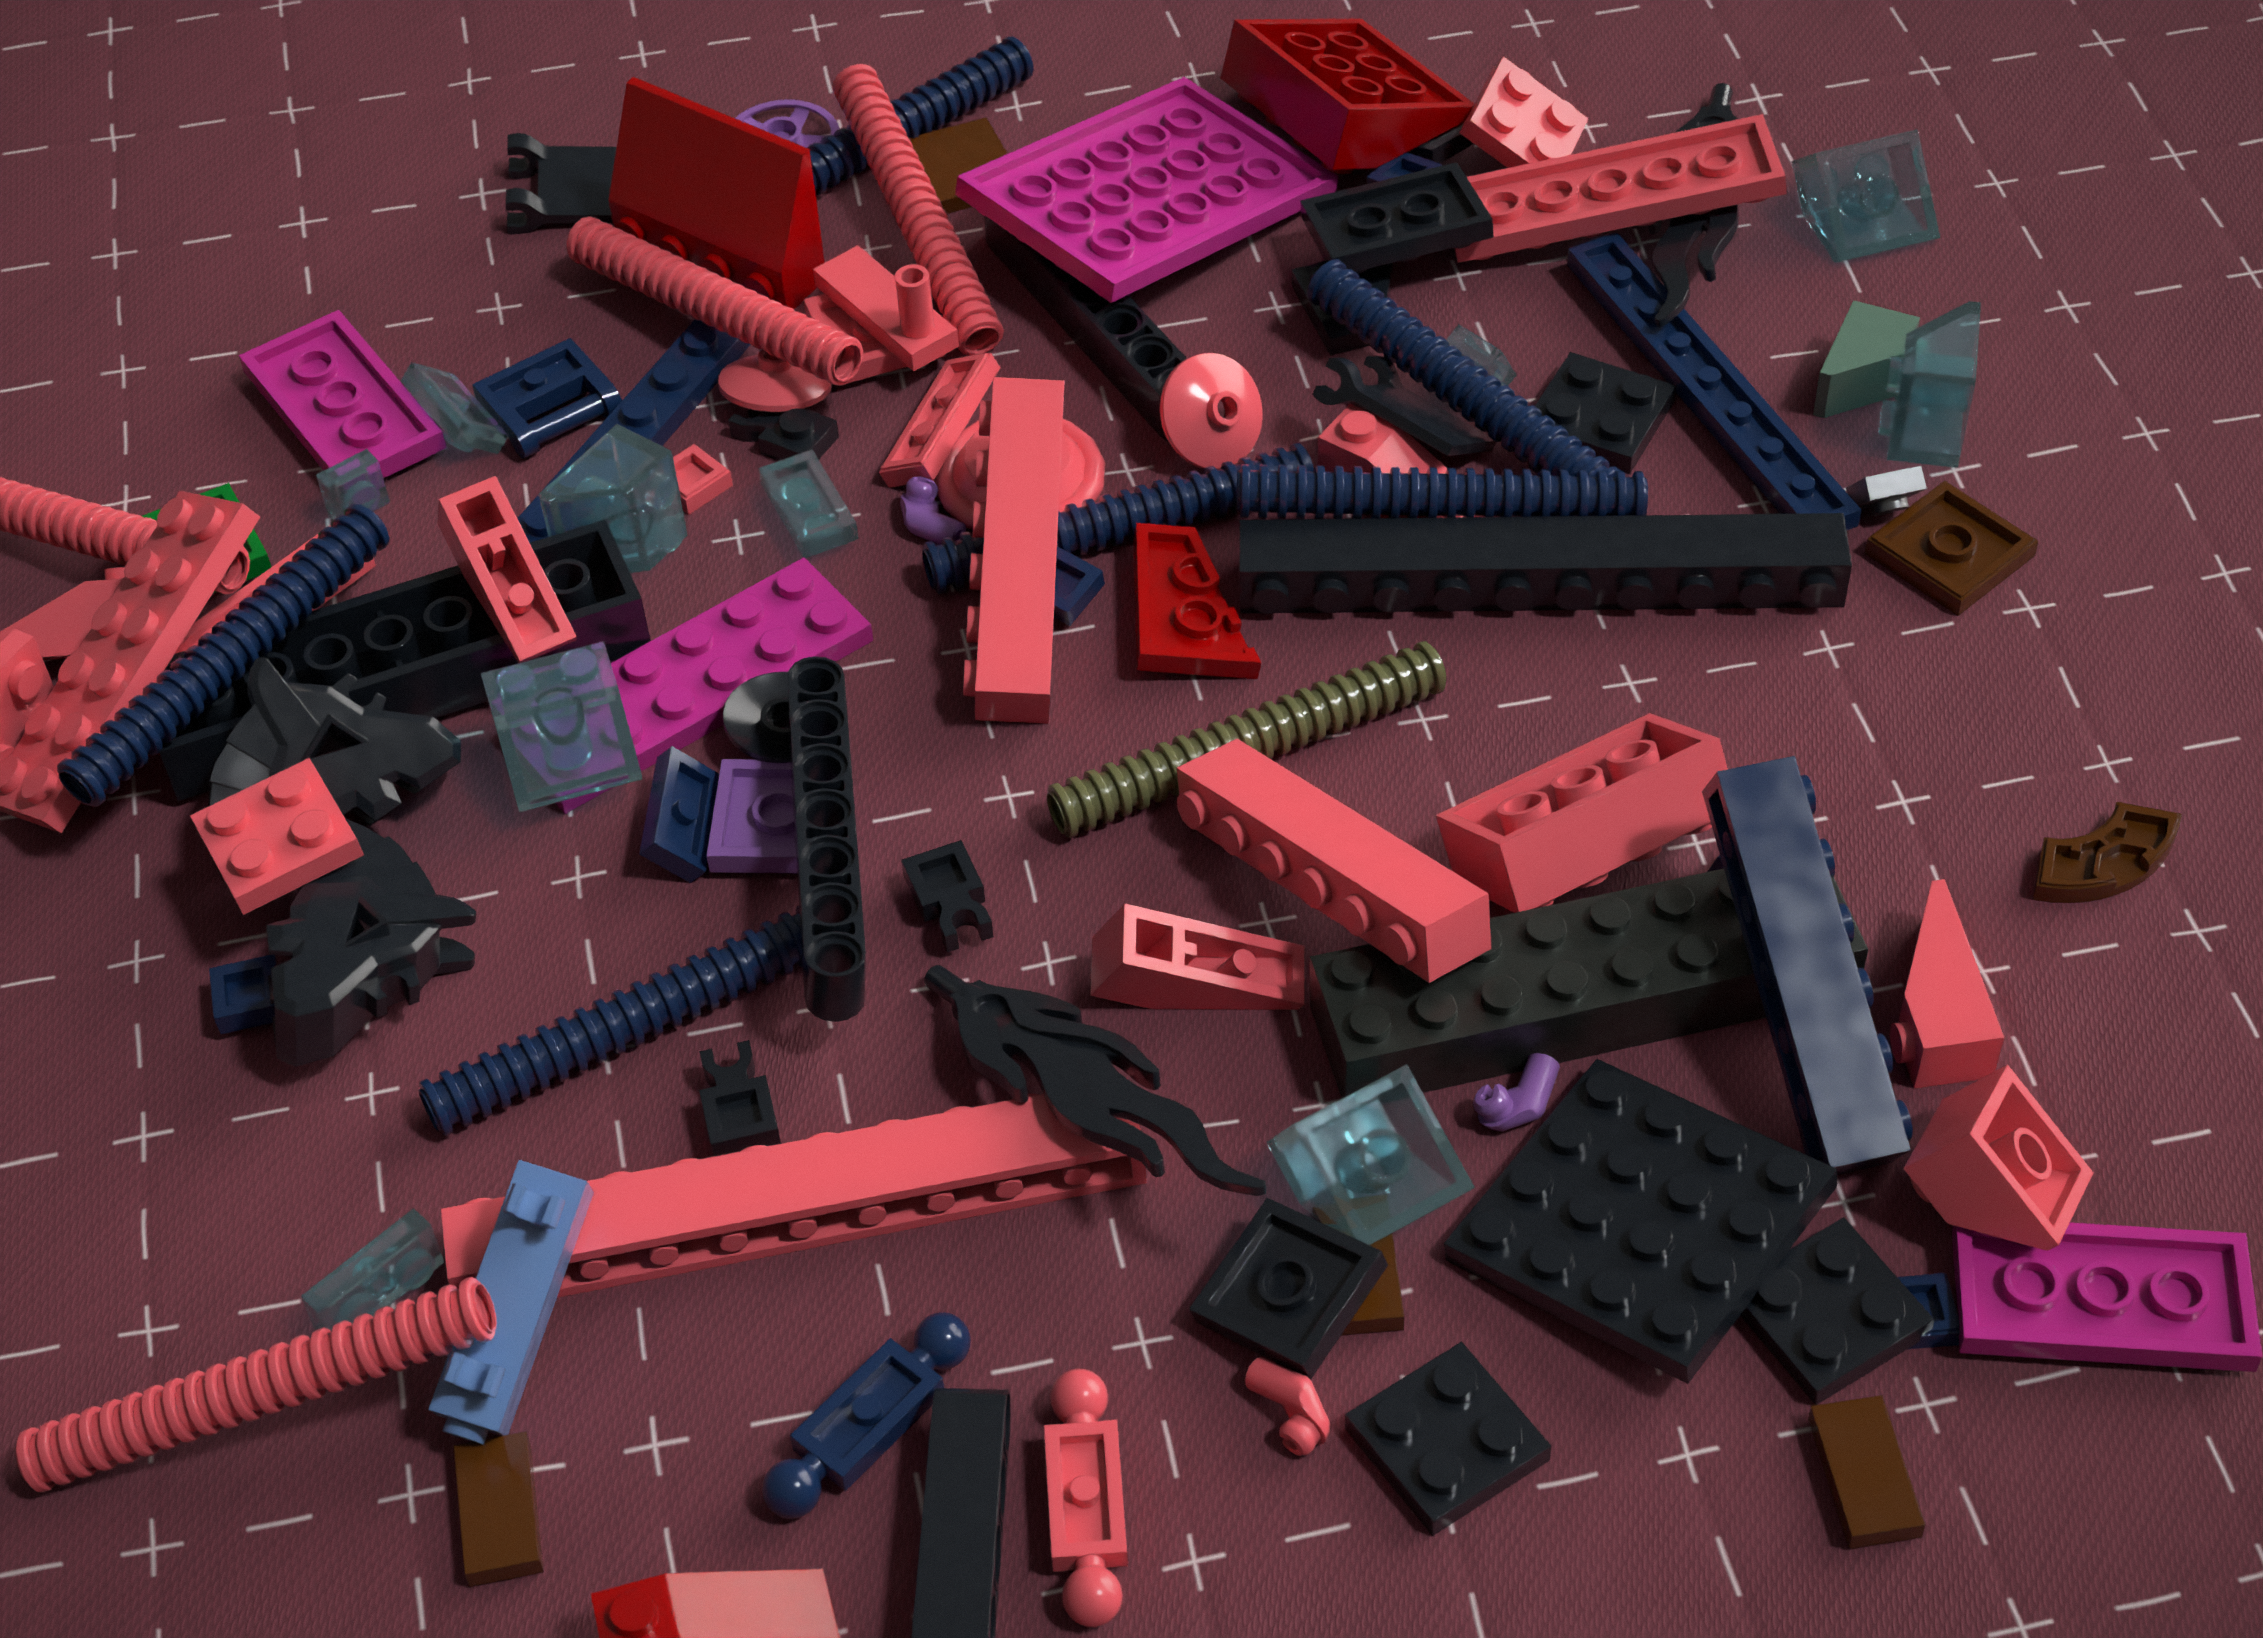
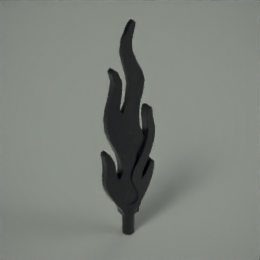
M1726 83L1716 84L1712 89L1708 106L1701 107L1699 112L1676 132L1737 120L1738 118L1733 114L1730 106L1733 95L1732 88ZM1738 205L1713 209L1705 214H1689L1671 218L1667 231L1658 241L1652 254L1656 274L1663 282L1668 293L1666 302L1655 317L1656 326H1665L1684 309L1690 297L1685 259L1694 240L1703 231L1706 232V235L1702 240L1697 256L1699 270L1705 281L1712 282L1716 279L1715 264L1738 228ZM1662 220L1648 225L1649 234L1656 235L1660 231Z
M935 965L927 971L924 978L925 986L951 1003L953 1017L959 1023L963 1052L969 1064L984 1077L1005 1089L1016 1102L1025 1103L1029 1097L1027 1083L1021 1067L1014 1060L1024 1064L1035 1076L1049 1109L1060 1123L1074 1134L1142 1162L1152 1176L1160 1177L1165 1173L1163 1156L1156 1140L1133 1125L1117 1118L1130 1120L1162 1136L1173 1146L1184 1163L1199 1179L1226 1191L1254 1196L1266 1194V1181L1235 1170L1219 1159L1208 1140L1203 1123L1192 1109L1172 1099L1140 1088L1120 1074L1113 1065L1122 1069L1135 1082L1147 1089L1157 1090L1161 1087L1159 1069L1145 1057L1136 1045L1119 1034L1097 1026L1083 1024L1080 1008L1059 998L1038 992L995 986L981 980L967 983L941 965Z

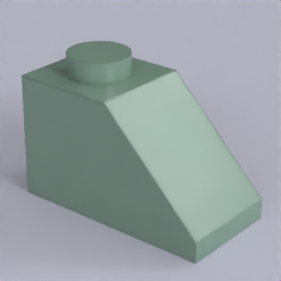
M1853 300L1820 371L1813 415L1826 418L1896 397L1905 376H1916L1923 357L1925 343L1916 341L1920 317Z

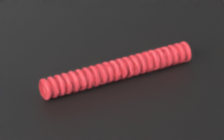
M857 64L845 68L833 81V93L847 122H849L850 128L855 135L858 145H860L864 157H866L869 167L872 169L887 204H889L897 225L901 229L910 251L913 253L916 264L925 267L929 272L931 294L934 301L937 302L940 313L958 331V350L964 355L969 356L992 350L1003 338V326L998 320L994 308H992L991 302L985 294L984 288L979 282L978 276L973 270L963 246H961L959 237L955 233L953 225L949 221L947 213L943 209L941 201L937 197L935 189L931 185L929 177L925 173L923 165L919 161L918 155L913 149L912 143L907 137L906 131L902 127L900 119L896 115L895 109L890 103L876 71L871 66L865 64Z
M590 216L581 218L569 232L567 252L575 263L595 270L598 274L618 281L620 284L630 287L634 291L641 292L647 297L654 298L656 301L664 303L670 308L677 309L683 314L690 315L693 319L700 320L708 326H713L719 331L726 332L731 337L739 338L740 341L751 344L757 349L764 350L767 354L774 355L795 367L802 368L807 373H812L833 385L842 386L850 382L860 369L863 360V348L859 340L853 336L846 335L844 332L833 329L827 324L820 323L814 318L807 317L801 312H796L792 308L770 300L764 295L757 294L751 289L733 283L727 278L720 277L706 268L696 266L693 262L673 255L667 250L649 244L647 241L625 233L623 230L615 228L597 218Z
M0 477V531L8 532L31 540L34 539L41 543H48L55 547H62L69 551H75L83 555L126 566L131 556L144 547L157 526L156 520L152 518L142 517L133 513L130 514L123 510H115L108 506H101L97 503L87 502L79 498L75 499L68 495H61L54 491H47L39 487L21 484L14 480ZM242 546L214 591L224 595L233 594L246 581L250 559L248 551L244 546Z
M473 1277L466 1278L460 1283L459 1289L449 1284L439 1290L438 1296L428 1291L422 1293L417 1298V1303L411 1299H405L396 1305L395 1310L392 1307L384 1306L375 1312L374 1317L364 1313L358 1315L354 1319L353 1324L343 1320L336 1323L332 1331L327 1328L317 1329L312 1333L311 1339L306 1335H300L291 1340L290 1346L287 1343L279 1342L270 1347L269 1353L266 1350L259 1349L253 1351L248 1356V1360L245 1357L238 1356L232 1358L227 1363V1366L218 1363L210 1366L206 1373L197 1370L188 1374L185 1380L174 1378L166 1382L164 1387L153 1385L148 1387L143 1394L133 1392L126 1395L122 1401L118 1399L109 1400L102 1405V1408L92 1406L82 1411L81 1415L71 1413L64 1416L60 1422L51 1420L45 1422L39 1429L34 1427L27 1428L19 1433L16 1441L17 1466L22 1477L36 1492H46L51 1490L56 1484H70L76 1479V1476L78 1478H87L96 1473L97 1469L108 1471L113 1469L118 1462L121 1464L131 1463L138 1458V1455L149 1457L157 1453L159 1448L164 1450L173 1449L180 1443V1440L190 1443L196 1441L201 1433L211 1436L218 1433L222 1426L228 1429L235 1428L242 1423L243 1419L250 1422L258 1420L263 1416V1412L273 1415L279 1413L284 1408V1405L288 1407L299 1406L305 1401V1397L310 1400H317L326 1394V1390L338 1393L347 1387V1383L354 1386L364 1384L368 1380L369 1375L376 1379L385 1377L389 1373V1368L398 1372L405 1370L410 1366L411 1360L416 1364H423L431 1359L432 1353L438 1357L447 1356L452 1352L453 1345L457 1349L464 1350L473 1345L474 1338L482 1343L491 1341L495 1336L497 1326L494 1304L482 1283Z

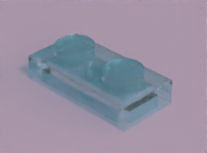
M411 362L401 382L417 399L416 401L426 413L444 430V439L452 446L465 452H472L474 448L498 454L509 435L456 375Z
M813 450L759 468L761 485L803 557L807 558L859 539L855 519Z
M413 1208L305 1292L301 1298L314 1329L327 1328L332 1331L336 1323L345 1320L353 1324L354 1319L364 1313L374 1317L375 1312L379 1308L390 1306L406 1292L422 1286L431 1277L434 1270L444 1263L431 1224Z

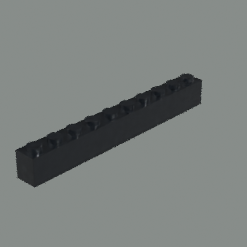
M1844 513L1240 520V614L1845 607L1852 568Z

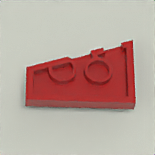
M1136 523L1133 551L1137 670L1258 679L1261 668L1260 658L1254 647L1248 648L1240 632L1242 622L1235 608L1228 607L1218 587L1220 577L1196 528Z

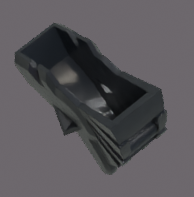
M259 657L254 661L247 681V695L251 709L243 716L226 739L224 748L213 766L207 785L210 787L208 807L310 758L342 814L345 815L352 811L368 825H371L402 803L393 784L416 794L461 762V740L434 717L383 711L386 697L378 692L374 695L370 704L366 706L358 705L350 700L349 689L357 680V678L349 673L332 687L288 683L284 681L268 659ZM329 738L348 747L315 757ZM218 870L221 881H223L224 879Z
M348 819L346 821L355 834L364 856L299 887V893L290 905V918L266 925L269 954L291 957L290 960L271 968V975H268L270 1002L275 1005V1017L272 1019L276 1057L296 1067L335 1056L373 1015L376 1018L386 1015L388 1006L403 1000H407L409 1005L420 1002V990L433 975L471 970L475 964V953L473 950L454 939L440 937L441 929L473 925L476 922L475 909L454 897L437 895L417 862L413 863L398 843L389 836L383 838L365 826Z

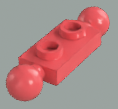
M1072 1369L1063 1373L1055 1381L1050 1394L1052 1410L1058 1419L1065 1424L1044 1425L1053 1572L1076 1570L1067 1578L1062 1591L1063 1605L1069 1617L1082 1626L1099 1627L1107 1624L1117 1615L1123 1598L1122 1588L1118 1579L1106 1568L1128 1566L1117 1420L1098 1421L1108 1405V1391L1103 1380L1090 1370Z

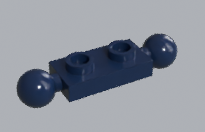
M946 1312L927 1316L916 1328L913 1339L914 1349L911 1352H908L893 1339L889 1338L790 1435L792 1449L802 1459H786L776 1463L769 1469L763 1480V1499L767 1507L774 1514L786 1519H796L807 1515L815 1508L820 1499L821 1480L825 1476L846 1492L932 1406L935 1388H944L943 1377L933 1370H947L956 1367L966 1358L970 1349L971 1337L969 1330L959 1317Z

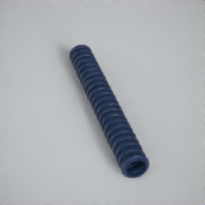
M1008 36L1001 43H995L988 50L978 52L975 57H969L963 64L953 66L950 71L940 73L937 78L927 80L924 85L916 86L911 92H905L899 99H893L890 103L893 105L907 137L914 139L921 134L931 132V130L942 128L944 123L953 122L957 116L967 114L970 109H976L983 102H989L995 95H1001L1008 88L1016 87L1020 81L1030 79L1034 70L1032 57L1026 46L1019 39ZM849 124L846 128L836 130L833 135L823 137L820 143L815 142L808 146L816 195L823 194L827 188L836 187L840 180L846 181L853 176V173H861L865 170L866 166H869Z
M1333 259L1325 263L1313 275L1307 290V299L1315 306L1320 305V309L1324 313L1332 315L1333 319L1340 325L1345 324V328L1349 332L1358 334V338L1365 344H1371V348L1377 353H1383L1385 359L1391 363H1396V366L1403 373H1409V376L1415 382H1422V386L1430 393L1435 392V396L1440 401L1448 402V406L1455 412H1461L1465 420L1475 422L1477 429L1481 432H1488V436L1494 442H1501V446L1506 451L1515 452V457L1522 463L1528 462V467L1535 473L1546 469L1549 470L1551 476H1557L1560 470H1567L1569 476H1576L1578 470H1586L1588 476H1595L1598 470L1606 472L1607 477H1613L1616 471H1621L1617 467H1609V462L1604 457H1596L1595 451L1589 446L1582 447V442L1577 437L1568 436V431L1562 426H1555V422L1549 416H1541V411L1534 405L1528 406V401L1521 395L1515 396V392L1509 386H1501V381L1494 375L1488 376V371L1485 368L1475 366V362L1470 357L1462 356V352L1458 348L1449 346V342L1442 336H1436V333L1430 327H1423V323L1418 318L1410 317V313L1406 309L1397 307V303L1389 297L1385 298L1379 289L1372 288V285L1367 280L1359 278V275L1352 269H1346V265L1339 259Z
M1294 443L1290 445L1289 451H1285L1282 447L1275 448L1272 456H1269L1266 452H1260L1256 454L1253 461L1245 456L1239 458L1238 465L1227 461L1222 463L1219 470L1214 466L1205 467L1201 475L1193 470L1187 473L1186 479L1175 475L1170 477L1167 484L1162 480L1153 481L1149 489L1141 484L1135 487L1134 493H1130L1127 489H1122L1118 491L1115 498H1112L1110 494L1101 495L1097 503L1089 498L1083 500L1082 507L1077 508L1074 503L1067 504L1064 509L1065 511L1058 513L1057 546L1069 553L1076 551L1078 555L1082 556L1088 553L1089 547L1100 551L1105 549L1107 542H1111L1113 546L1122 545L1123 538L1128 537L1130 541H1133L1136 523L1173 526L1180 523L1181 526L1189 527L1192 525L1193 519L1196 518L1202 523L1209 521L1210 514H1214L1217 518H1222L1227 515L1229 509L1234 513H1239L1236 508L1237 471L1240 470L1242 464H1249L1250 470H1259L1260 465L1264 464L1268 465L1269 471H1278L1279 465H1287L1288 471H1296L1298 465H1305L1306 471H1314L1311 457L1301 443ZM962 532L959 535V540L953 541L951 537L947 536L942 538L941 545L935 546L932 541L924 543V549H922L923 564L932 589H935L936 593H946L947 586L953 585L955 589L964 588L965 581L970 580L971 553L983 554L984 538H973L969 532Z
M1242 464L1240 470L1237 471L1236 508L1240 518H1248L1249 512L1258 513L1260 519H1266L1268 513H1277L1278 519H1285L1287 513H1295L1296 519H1304L1306 513L1314 514L1315 519H1323L1324 514H1333V519H1342L1343 514H1351L1352 519H1361L1362 514H1368L1370 518H1380V515H1389V518H1399V515H1407V518H1418V515H1425L1426 518H1437V516L1455 518L1456 516L1646 515L1648 508V483L1642 471H1635L1632 477H1626L1623 471H1616L1613 477H1607L1606 472L1598 470L1595 476H1588L1586 470H1578L1576 476H1569L1567 470H1560L1557 476H1551L1549 470L1542 469L1539 475H1532L1530 469H1522L1520 475H1513L1511 469H1503L1501 475H1494L1493 469L1485 468L1483 474H1475L1474 468H1466L1464 474H1457L1455 468H1447L1445 474H1438L1437 468L1429 467L1427 473H1419L1417 467H1410L1408 473H1400L1399 467H1391L1390 473H1382L1381 468L1373 466L1371 472H1363L1361 466H1354L1352 472H1344L1343 466H1335L1334 472H1325V467L1320 465L1316 466L1315 471H1306L1305 465H1298L1296 471H1288L1287 465H1279L1278 471H1269L1268 465L1261 464L1259 470H1250L1249 464Z
M353 503L344 510V515H339L331 522V527L327 526L322 529L318 534V538H313L305 545V550L296 552L292 556V562L287 561L279 568V573L269 576L266 579L265 585H260L252 592V597L243 599L239 603L238 609L231 610L226 615L225 621L216 623L212 627L211 633H206L199 638L198 646L193 645L189 647L184 653V658L179 657L171 663L170 670L161 672L157 676V683L151 682L143 688V696H134L129 701V708L123 707L115 713V721L108 720L100 726L101 734H91L86 739V746L80 745L72 751V759L65 758L57 764L60 781L66 790L78 801L86 805L100 806L105 801V793L112 794L120 788L119 780H129L134 775V768L139 769L148 763V755L154 756L162 750V742L169 743L176 737V730L181 731L190 725V717L196 718L204 712V705L209 706L218 699V693L226 692L231 688L232 681H237L245 675V668H252L254 661L259 656L264 657L272 650V644L277 645L283 641L286 632L290 633L298 627L299 620L307 619L311 615L312 609H317L324 604L325 597H330L337 592L338 585L342 586L351 579V574H356L363 568L364 562L371 561L376 557L377 551H381L389 545L390 537L387 528L379 516L371 509L360 504Z
M799 905L796 907L795 915L791 916L788 912H783L778 915V922L775 924L768 920L760 923V931L756 933L751 929L742 931L741 940L736 941L734 938H727L723 940V948L717 950L716 947L710 946L705 949L704 957L700 959L696 955H691L686 958V965L683 967L676 963L671 964L667 967L668 974L661 976L660 973L654 972L649 975L648 983L643 985L640 981H635L630 984V991L625 994L619 989L611 993L612 1000L608 1002L601 998L592 1002L593 1009L586 1011L584 1008L579 1007L573 1011L574 1017L569 1020L564 1016L554 1019L555 1026L550 1029L545 1025H540L535 1028V1036L528 1038L526 1034H521L516 1037L517 1044L511 1047L505 1042L497 1045L498 1053L492 1056L484 1051L478 1054L477 1063L470 1065L465 1060L458 1064L459 1071L453 1074L447 1069L439 1072L440 1080L431 1083L427 1078L420 1081L418 1092L437 1132L448 1136L453 1133L452 1126L457 1123L467 1127L472 1124V1116L480 1114L483 1118L492 1115L491 1107L499 1104L501 1108L505 1109L511 1106V1098L518 1095L520 1099L524 1100L530 1097V1089L536 1086L541 1091L550 1087L549 1080L555 1077L561 1082L569 1078L568 1071L574 1068L580 1073L588 1069L587 1062L593 1059L596 1063L601 1064L607 1060L606 1053L610 1051L620 1055L626 1051L625 1044L632 1042L635 1046L643 1044L645 1040L644 1035L651 1033L652 1036L658 1037L663 1034V1027L668 1024L672 1028H677L682 1025V1018L685 1016L694 1020L700 1017V1009L704 1007L713 1011L719 1008V1000L723 998L728 1002H732L737 999L738 991L742 989L746 993L755 991L756 983L759 981L766 985L773 983L775 979L774 974L778 972L783 976L792 974L793 965L798 964L800 967H803Z

